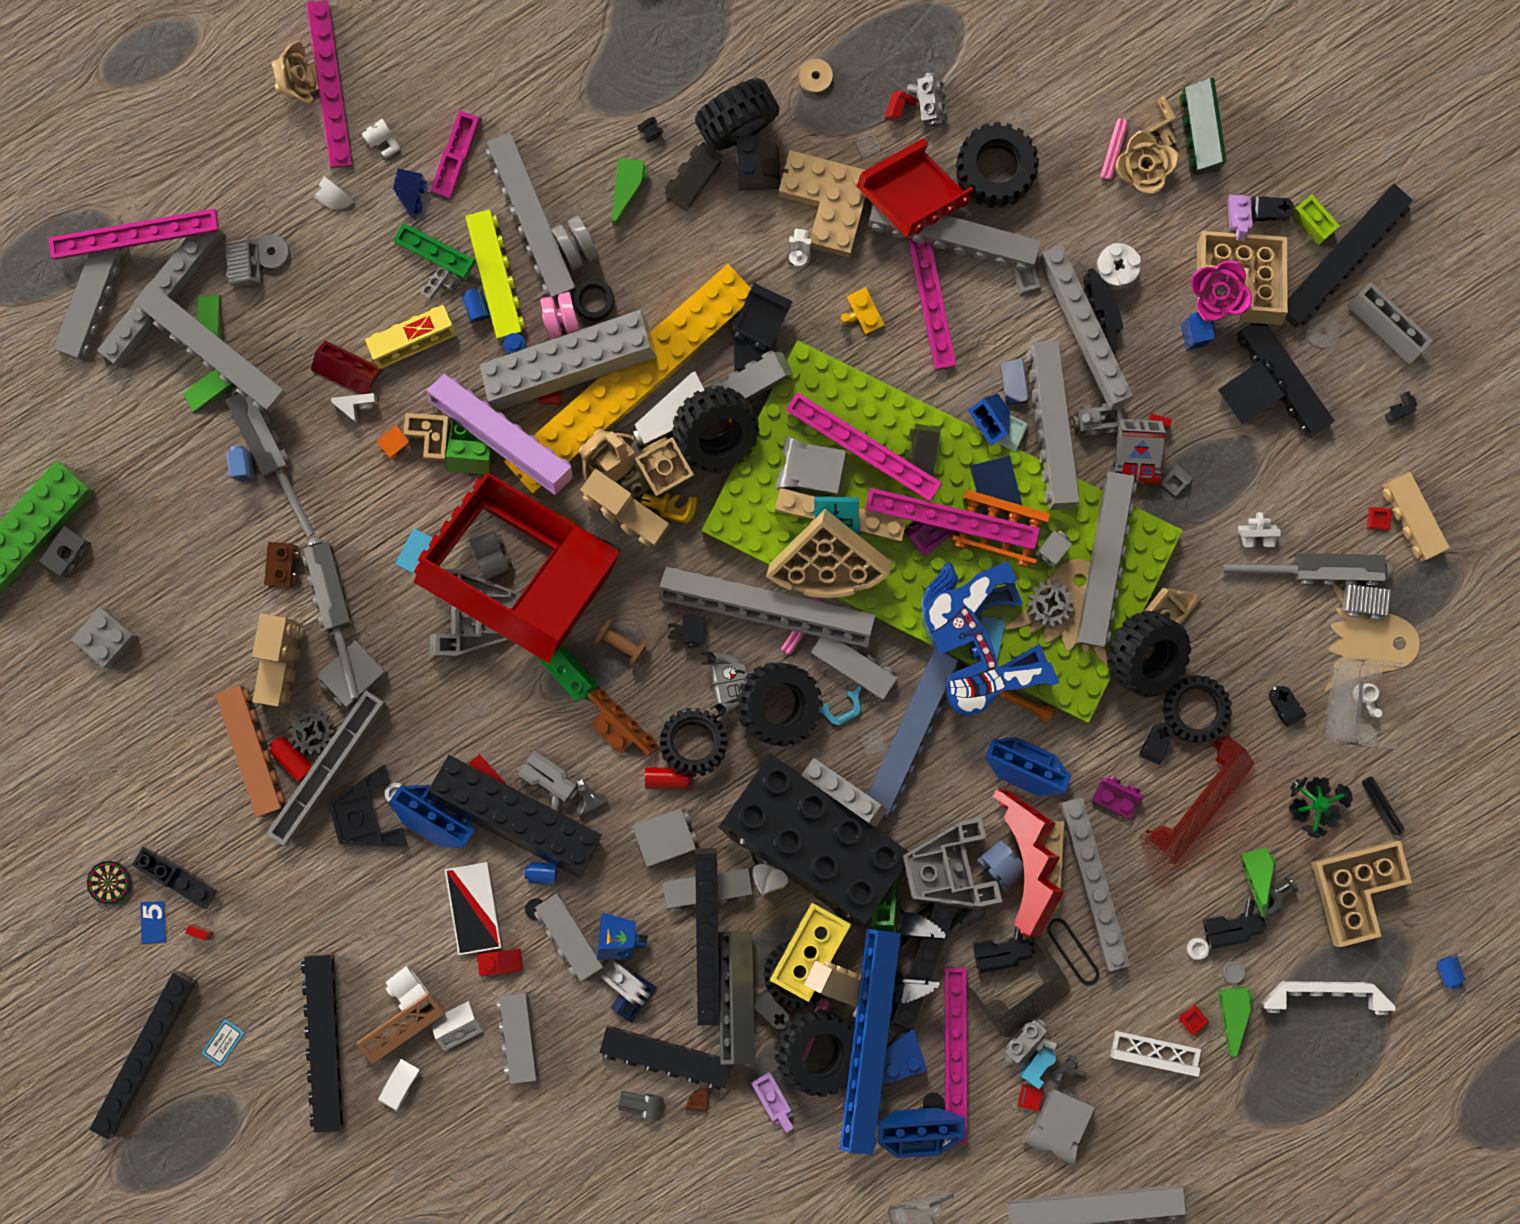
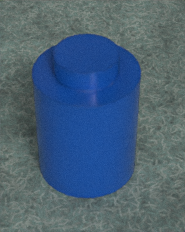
M477 288L465 292V296L462 299L470 322H479L489 318L491 315L483 292L478 291Z
M511 333L504 339V348L508 354L527 348L524 338L518 333Z
M530 862V865L525 867V879H528L529 884L555 885L557 866L551 863Z
M1457 955L1448 956L1436 961L1445 987H1450L1453 990L1464 986L1463 982L1466 981Z

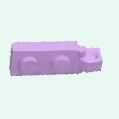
M1229 195V229L1236 230L1237 241H1245L1246 234L1252 229L1250 196Z
M771 1072L752 1081L751 1084L771 1120L776 1125L781 1123L785 1132L792 1130L794 1127L789 1117L793 1116L791 1108Z

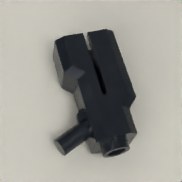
M1247 899L1245 912L1241 913L1239 917L1226 919L1223 916H1215L1203 919L1205 933L1208 932L1205 936L1209 949L1247 943L1252 936L1264 934L1266 929L1264 917H1260V914H1253L1255 900Z
M1016 927L1014 937L1009 938L1007 942L994 943L991 940L974 942L973 950L977 958L975 960L978 973L1016 967L1020 960L1031 959L1032 954H1035L1033 941H1029L1028 938L1022 939L1023 935L1019 932L1020 929Z

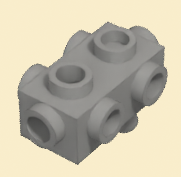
M927 73L925 77L917 79L918 85L908 84L907 92L917 94V99L920 101L921 121L929 123L930 126L942 125V121H946L947 107L943 98L945 86L942 79L938 78L937 73Z
M1107 403L1101 404L1102 407L1093 408V405L1081 406V410H1078L1076 416H1073L1074 429H1078L1079 433H1084V437L1095 436L1097 431L1105 430V434L1117 433L1119 419H1126L1125 411L1121 410V407L1110 411ZM1108 415L1113 419L1110 423L1105 421V417Z
M1041 1019L1033 1020L1032 1023L1028 1022L1022 1028V1034L1017 1039L1014 1038L1007 1045L1008 1049L1005 1052L1007 1054L1004 1058L1013 1066L1017 1063L1023 1067L1036 1051L1041 1052L1044 1047L1056 1051L1059 1043L1048 1039L1051 1036L1046 1031L1049 1027Z

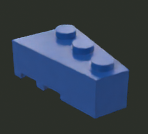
M914 1028L908 1029L887 1045L882 1085L927 1071Z

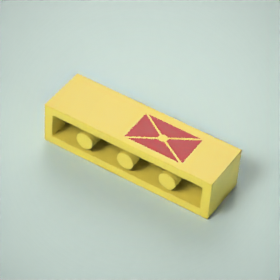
M444 305L434 307L419 316H414L401 324L393 325L383 332L375 333L365 339L378 369H382L457 336Z

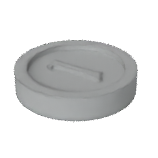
M1231 961L1223 967L1222 974L1226 981L1238 983L1244 978L1245 970L1240 963Z

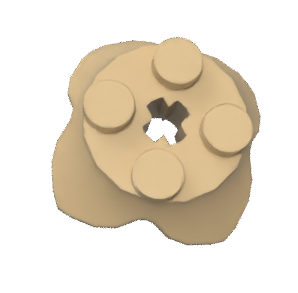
M297 40L286 47L279 59L272 62L276 79L275 87L280 94L284 93L290 98H296L304 103L311 104L313 97L310 93L318 90L315 65L304 62L305 49L301 41Z
M1140 130L1129 140L1126 152L1118 157L1115 169L1122 180L1130 183L1139 191L1155 194L1164 187L1166 177L1176 169L1180 155L1170 146L1158 145L1152 134ZM1143 161H1146V164H1150L1148 169H1144L1141 166Z
M598 429L586 444L579 448L578 453L581 455L585 482L595 468L600 471L596 458L609 450L605 435L610 431ZM614 433L617 437L621 436L629 446L632 445L633 436L624 433Z

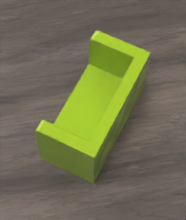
M1313 194L1291 213L1318 245L1340 227Z

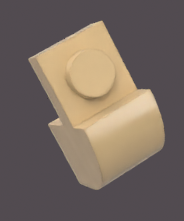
M611 431L605 435L609 450L597 457L596 462L600 472L616 482L631 470L636 454L621 436L617 437Z

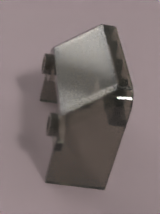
M1035 936L1032 938V941L1046 958L1038 968L1039 977L1044 984L1014 1007L1009 1009L1003 1001L998 999L984 1005L970 986L966 987L996 1030L1004 1037L1015 1035L1028 1022L1035 1020L1067 996L1070 991V983L1061 968L1039 938Z

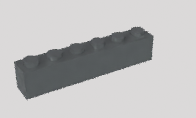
M748 931L718 932L721 1065L755 1064L752 932Z

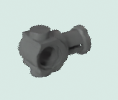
M1288 875L1284 877V881L1275 887L1272 885L1270 894L1271 904L1267 911L1270 918L1281 911L1279 908L1284 903V898L1293 892L1297 893L1299 891L1294 881Z

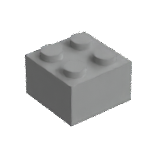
M99 607L71 640L103 668L110 669L138 636L109 610Z

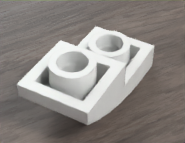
M401 1059L387 1081L378 1101L397 1111L409 1094L408 1090L419 1075L420 1070Z

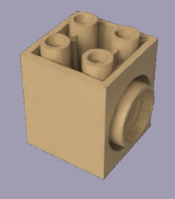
M665 437L641 450V455L635 458L656 496H661L697 476L690 462L685 459L674 437L670 439Z

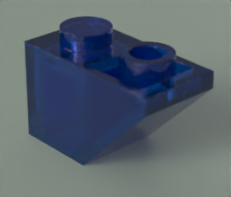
M397 169L393 190L411 218L416 219L417 214H421L423 202L420 200L422 193L425 194L427 181H425L422 173Z

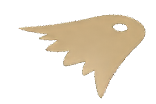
M1082 559L1067 561L1051 576L1050 580L1053 585L1057 580L1059 581V587L1067 585L1065 592H1072L1069 599L1074 600V603L1069 604V607L1073 608V612L1066 613L1069 616L1067 620L1061 618L1062 624L1059 625L1054 621V626L1050 627L1049 622H1046L1044 625L1045 643L1062 634L1064 646L1068 651L1075 645L1090 567L1089 561ZM1081 573L1085 575L1086 583L1083 586H1077L1074 583V576ZM1045 589L1038 595L1046 596L1050 589ZM1058 593L1060 601L1064 602L1063 596ZM1052 597L1045 601L1048 604V610L1055 606L1052 602ZM1036 604L1038 611L1042 614L1041 606ZM1027 607L1005 629L1018 628L1032 623L1029 632H1034L1043 626L1041 625V619L1036 622L1034 621L1035 614H1028L1032 607ZM1053 611L1050 618L1060 615L1061 611ZM1081 644L1083 650L1087 652L1089 646ZM1093 647L1099 658L1107 665L1108 659L1105 647Z
M1333 585L1338 598L1343 604L1344 590L1337 585ZM1336 608L1339 615L1346 621L1330 625L1332 630L1343 639L1331 645L1329 651L1341 655L1343 658L1337 660L1332 665V668H1341V670L1331 679L1325 691L1356 678L1400 669L1410 664L1416 658L1420 647V639L1415 628L1406 620L1390 613L1389 616L1382 617V620L1369 619V615L1361 614V617H1350L1348 612H1342V608ZM1397 637L1403 638L1406 642V646L1402 650H1397L1393 646V641Z

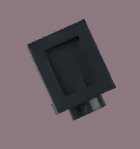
M1409 391L1400 395L1402 403L1390 407V411L1385 414L1387 422L1411 415L1417 411L1416 399Z

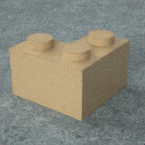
M405 413L404 435L407 438L425 439L423 457L427 461L446 462L451 428L449 416Z

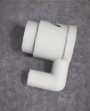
M382 118L366 128L367 130L362 133L370 148L387 141L390 147L381 152L385 159L400 150L399 144Z
M1371 683L1359 684L1354 690V699L1358 703L1366 705L1371 717H1380L1382 711L1377 709L1374 704L1379 697L1378 688Z

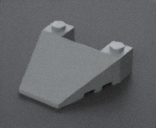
M444 569L510 609L520 597V593L469 575L461 570ZM451 605V634H431L429 656H457L509 639Z
M981 817L960 821L902 856L912 899L974 910L997 906L1002 902L997 881L974 885L965 846L981 843L986 839Z

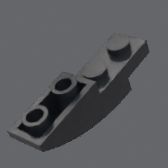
M1093 268L1088 269L1086 276H1083L1084 287L1089 290L1087 299L1094 314H1101V316H1098V322L1101 329H1103L1113 354H1116L1118 351L1116 333L1121 332L1124 328L1121 314L1107 284Z
M146 847L141 848L132 863V866L163 886L176 891L202 909L207 910L218 891L206 884L203 879Z

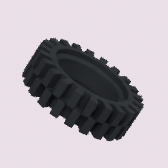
M1200 675L1183 678L1176 685L1173 684L1171 686L1172 689L1166 693L1167 696L1163 701L1164 708H1162L1165 714L1164 720L1173 729V734L1179 736L1182 740L1195 743L1210 741L1218 737L1221 732H1224L1226 725L1230 723V715H1232L1230 707L1232 706V701H1229L1228 697L1230 695L1228 692H1225V687L1219 685L1215 679ZM1192 689L1206 691L1213 697L1216 703V716L1213 722L1203 729L1188 727L1183 723L1178 714V704L1181 697Z
M686 708V712L680 710L677 711L676 716L674 714L670 716V720L666 721L664 728H662L660 737V752L662 753L663 760L667 761L669 768L673 767L676 773L681 771L682 776L687 777V774H692V777H696L697 774L705 776L707 771L711 773L714 771V767H719L721 760L725 757L727 737L726 729L723 728L721 720L717 721V718L713 717L716 715L710 716L707 710L704 713L700 712V708H696L695 711H691V708ZM697 725L705 728L711 734L714 746L706 757L699 760H690L682 757L676 751L673 740L676 733L683 727Z
M789 940L773 949L767 958L764 966L765 985L770 995L782 1005L791 1008H805L819 1001L823 994L814 991L808 1002L770 981L771 975L790 943ZM808 946L804 950V955L810 958L816 954V948L813 946Z

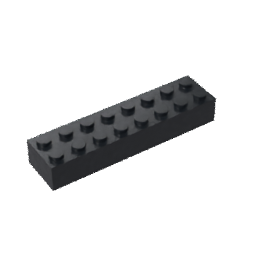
M451 755L447 756L427 792V799L578 878L584 872L602 834Z

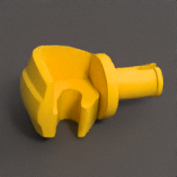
M667 492L662 498L644 493L642 499L650 500L651 502L641 500L643 506L659 510L660 517L680 523L691 521L697 507V498L691 496L686 504L678 509L676 504L681 499V496L676 495L671 498V494Z

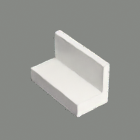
M469 1001L444 1013V1015L431 1023L435 1039L444 1051L483 1032L480 1023L473 1014Z

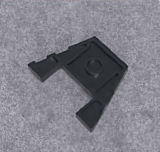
M386 765L380 766L377 770L328 802L339 844L408 846L403 827L381 833L370 789L391 784Z

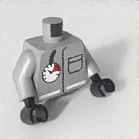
M701 653V655L708 657L707 662H701V664L710 665L717 701L716 705L710 707V710L713 708L718 710V715L713 717L719 718L724 714L736 711V708L740 707V702H736L737 695L741 696L742 692L739 687L741 683L746 684L747 680L745 677L749 673L753 674L755 672H746L745 664L741 663L738 658L728 654Z

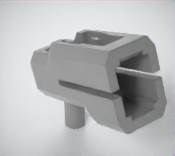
M534 750L527 760L529 764H524L518 776L531 785L540 784L549 790V795L552 797L550 808L558 811L560 800L564 802L567 800L572 801L578 792L575 789L577 785L567 779L565 770Z

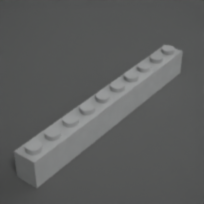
M666 567L659 586V600L867 648L874 627L875 615L865 611L852 610L847 607L817 602L804 597L791 596L782 592H774L760 587L756 588L738 582L722 580L721 578L682 571L678 568Z

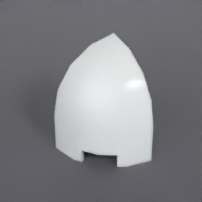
M325 176L319 183L321 189L315 193V198L331 209L341 210L355 202Z

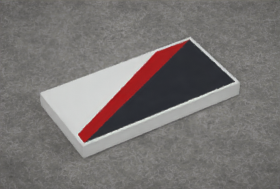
M488 862L445 869L458 955L502 948Z

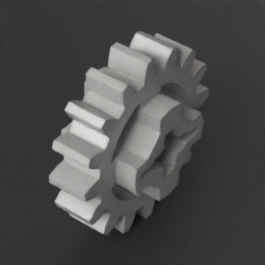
M1050 579L1046 581V585L1039 582V589L1036 587L1031 589L1034 595L1028 594L1027 596L1031 599V602L1027 603L1026 606L1032 607L1028 614L1036 615L1034 618L1035 622L1041 619L1042 626L1049 622L1050 627H1053L1054 621L1059 625L1062 624L1061 618L1067 620L1069 616L1066 613L1073 612V608L1069 607V604L1074 603V600L1069 599L1072 592L1066 593L1067 585L1059 587L1058 580L1054 585ZM1050 589L1048 595H1038L1041 591ZM1058 593L1063 596L1064 602L1060 601ZM1052 597V602L1055 606L1048 610V604L1045 601ZM1036 604L1041 606L1042 614L1038 611ZM1053 611H1061L1060 615L1050 618Z

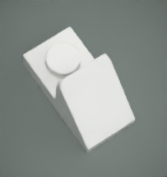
M374 393L331 398V402L357 424V407L360 410L372 409V405H378L377 396Z

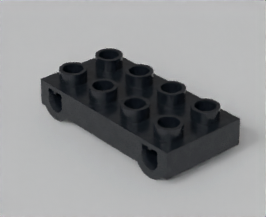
M771 753L718 827L732 841L749 849L765 862L775 867V869L783 871L789 879L829 906L839 917L860 929L867 923L904 868L902 856L909 853L908 850L863 820Z

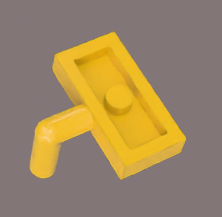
M866 287L847 296L853 313L841 315L840 323L843 326L858 320L865 335L884 327V323Z

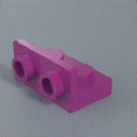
M912 521L908 528L904 530L922 556H925L957 532Z
M1109 776L1107 779L1103 777L1091 801L1131 820L1140 800L1144 796L1139 794V789L1128 785L1127 788L1120 785L1121 781L1117 778Z

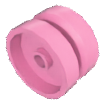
M570 292L559 294L558 302L560 308L558 309L551 296L540 299L543 310L542 317L550 340L563 336L562 328H565L566 334L580 330Z

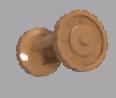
M608 619L603 627L600 628L594 643L598 645L602 640H605L632 657L629 665L633 667L638 659L643 656V651L648 643L643 641L639 646L612 630L613 621Z

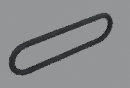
M1055 918L1051 920L1047 926V932L1074 973L1086 985L1095 983L1099 977V970L1073 931L1063 919ZM1054 922H1062L1095 969L1096 976L1092 981H1085L1080 976L1052 935L1050 927Z

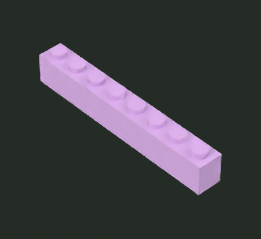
M443 374L426 390L428 400L432 405L554 495L573 478L572 466L567 460H561L549 447L545 448L534 436H529L523 432L518 424L509 422L504 414L501 412L497 413L486 401L479 400L471 390L464 389L455 378H449Z

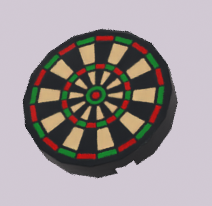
M103 861L95 865L89 872L87 889L91 897L97 902L104 904L117 903L129 893L131 875L121 863Z

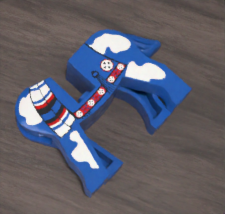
M1009 561L976 574L972 580L957 589L954 588L958 584V576L953 564L947 562L939 575L928 585L923 595L922 624L937 655H943L970 643L972 646L969 648L973 660L977 659L978 661L974 665L947 676L948 702L957 713L965 716H973L985 711L1002 691L1025 689L1038 684L1053 686L1059 683L1051 663H1048L1040 644L999 667L990 638L980 621L976 618L983 611L991 607H1017L1023 604L1015 585L1017 580ZM998 585H1006L999 588H994Z

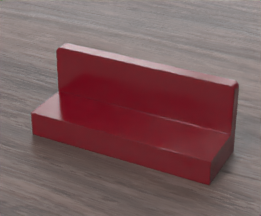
M324 341L315 351L311 366L313 372L361 395L370 394L373 382L381 373V369H378L377 365L327 341Z

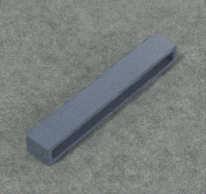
M933 650L867 794L887 809L885 817H887L888 813L893 814L897 806L894 800L897 794H902L906 786L903 780L906 774L911 775L915 766L912 763L914 756L920 755L924 746L921 741L924 735H929L933 727L930 721L933 715L937 717L942 707L939 704L941 697L947 696V676L957 672L960 666L956 665L958 659L947 654L938 656L936 651Z

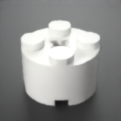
M1113 243L1106 247L1095 263V271L1101 276L1110 290L1124 289L1130 286L1138 276L1141 259L1132 247L1122 243ZM1116 264L1120 265L1119 270L1115 269Z

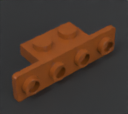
M596 687L588 694V697L602 710L590 725L620 754L633 742L648 756L659 747L655 739L648 735L637 721L625 713L624 709L616 704L605 690Z

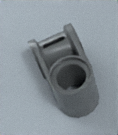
M767 989L754 1000V1009L776 1029L786 1027L785 1024L788 1020L790 1021V1015L770 995ZM783 1013L785 1015V1023L780 1022L777 1024L775 1022V1014L781 1015Z

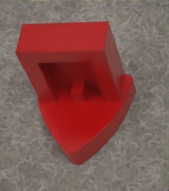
M900 90L894 92L884 118L890 121L899 119L904 104L915 106L917 99Z

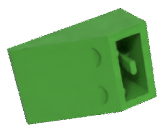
M452 419L446 452L447 471L484 475L487 472L490 473L493 449Z

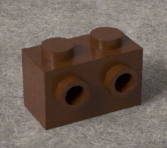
M268 542L264 585L294 588V583L298 581V571L295 570L296 562L300 560V549H297V545Z

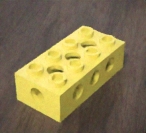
M811 903L771 975L770 981L809 1002L815 990L804 984L815 961L823 964L825 960L831 962L851 924L820 906ZM820 926L825 927L827 930L826 936L824 938H817L815 936L816 928ZM808 946L816 948V954L811 958L804 955V950ZM798 965L806 968L805 974L801 977H797L793 973L794 968Z

